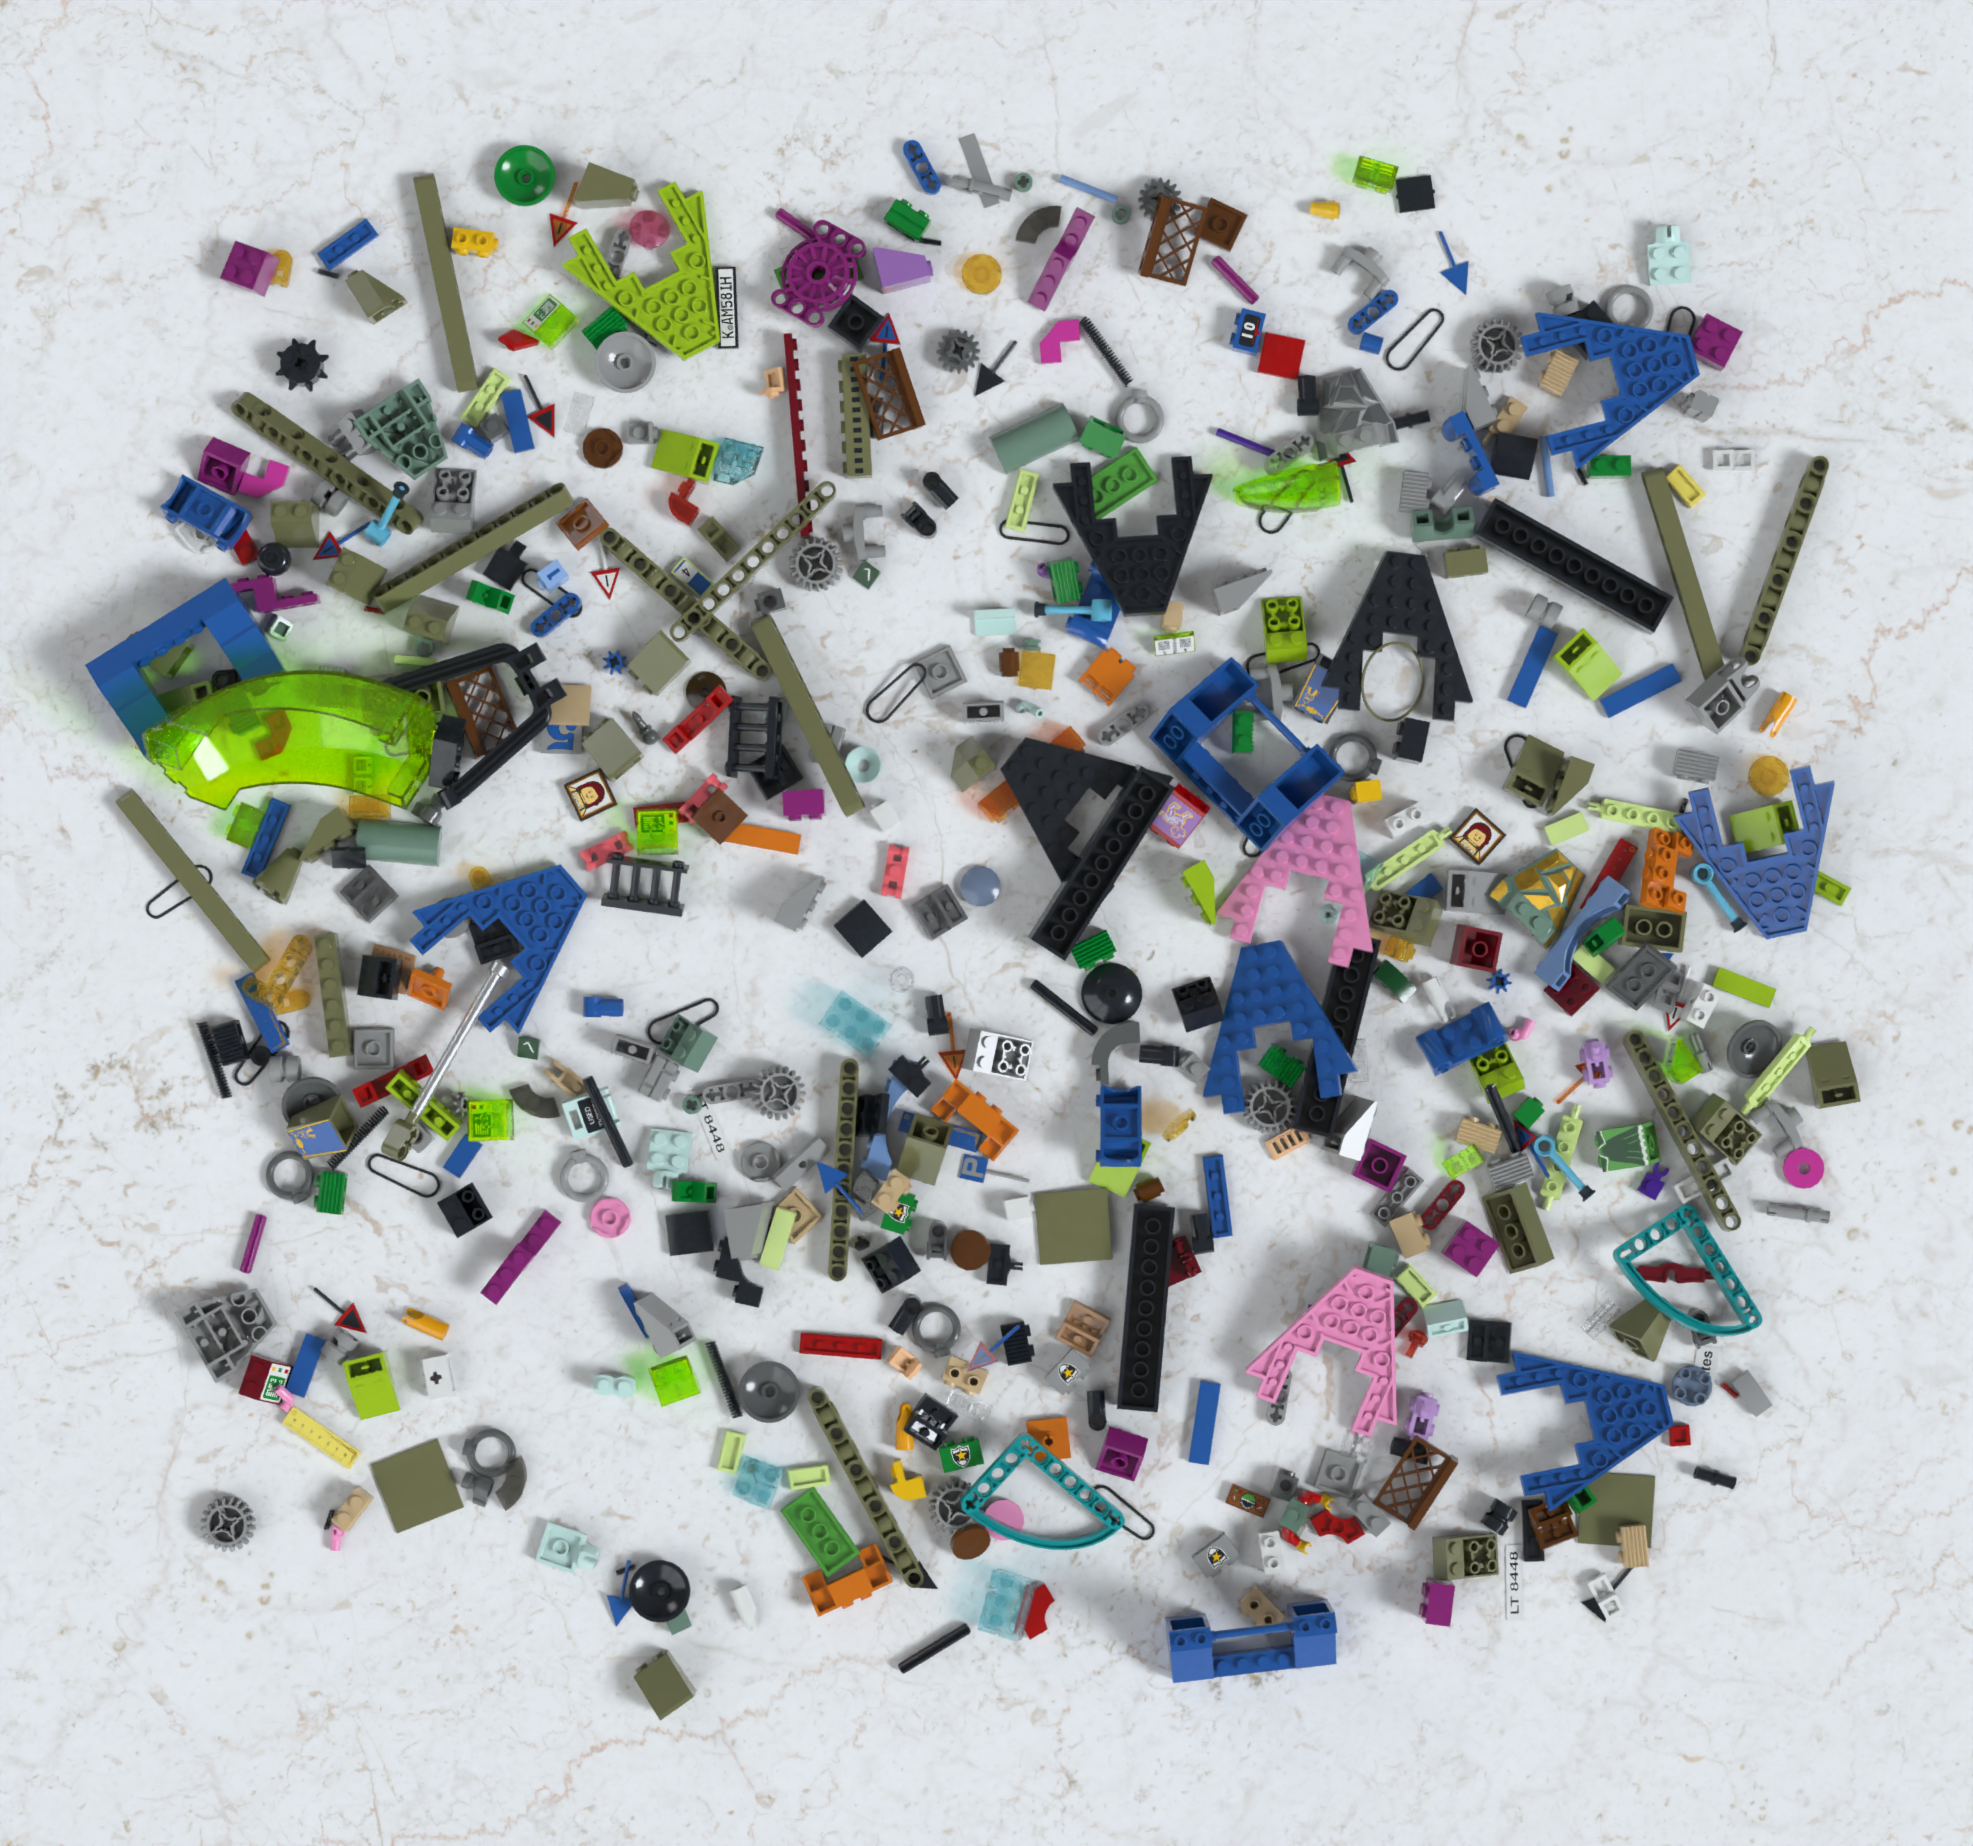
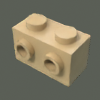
M894 1168L871 1203L886 1214L890 1211L894 1213L900 1205V1202L897 1200L902 1194L906 1196L912 1188V1185H910L912 1180Z
M1415 1211L1389 1221L1404 1259L1430 1249V1237L1427 1233L1423 1232L1421 1227L1423 1225L1422 1218Z
M951 1355L942 1375V1379L945 1380L944 1384L953 1388L958 1385L964 1388V1393L974 1396V1394L979 1395L989 1371L984 1368H977L967 1372L970 1362Z
M1256 1585L1238 1601L1241 1606L1239 1608L1241 1613L1246 1618L1251 1616L1255 1620L1254 1626L1279 1624L1285 1618L1284 1613Z

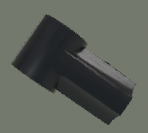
M1298 376L1297 415L1318 416L1319 403L1318 397H1316V376Z
M936 472L925 474L922 481L923 487L930 492L945 510L959 499L941 479L939 474ZM928 477H935L938 482L937 485L934 487L928 486L926 483Z
M942 994L926 996L925 1004L928 1015L926 1019L929 1036L949 1034Z
M1140 1045L1139 1062L1179 1067L1180 1047Z
M1208 1214L1190 1215L1194 1255L1215 1252L1213 1237L1210 1234Z
M916 1295L908 1296L888 1327L903 1336L922 1307L921 1299ZM910 1300L916 1301L918 1308L910 1310L907 1307V1302Z
M1104 1390L1086 1391L1089 1426L1094 1431H1101L1107 1423ZM1094 1416L1102 1417V1426L1094 1427L1091 1423Z
M1393 1437L1389 1454L1402 1457L1411 1441ZM1417 1442L1413 1448L1414 1454L1426 1453L1425 1446ZM1428 1457L1416 1459V1462L1428 1465L1429 1463Z

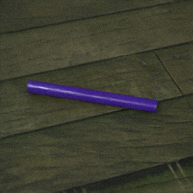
M1218 428L1216 436L1266 456H1270L1276 451L1221 428ZM1284 454V456L1287 458H1293L1289 455Z

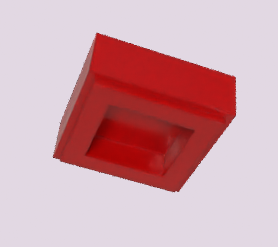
M1689 1424L1673 1425L1668 1429L1670 1447L1691 1445Z

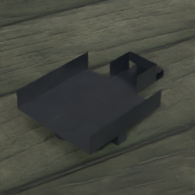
M516 540L509 551L501 547L498 548L484 570L483 575L511 591L528 565L520 559L527 546Z

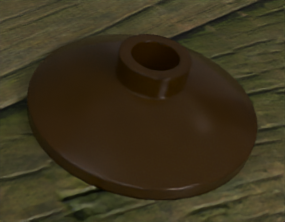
M701 672L694 675L686 687V697L689 704L696 709L708 696L702 694L704 688L709 689V694L719 685L726 691L725 683L718 675L711 672Z

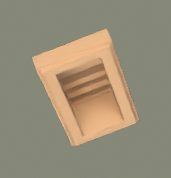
M1288 1129L1266 1141L1265 1145L1275 1161L1310 1142L1309 1136L1299 1132L1303 1139L1299 1142L1294 1131ZM1289 1134L1292 1136L1295 1142L1293 1146L1287 1137V1135ZM1279 1139H1284L1288 1146L1287 1149H1284ZM1272 1143H1277L1281 1151L1280 1153L1276 1152Z

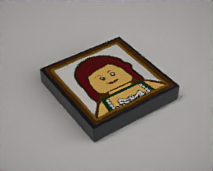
M601 768L564 784L581 822L618 805Z
M1475 808L1448 839L1476 864L1480 865L1503 840L1506 834Z

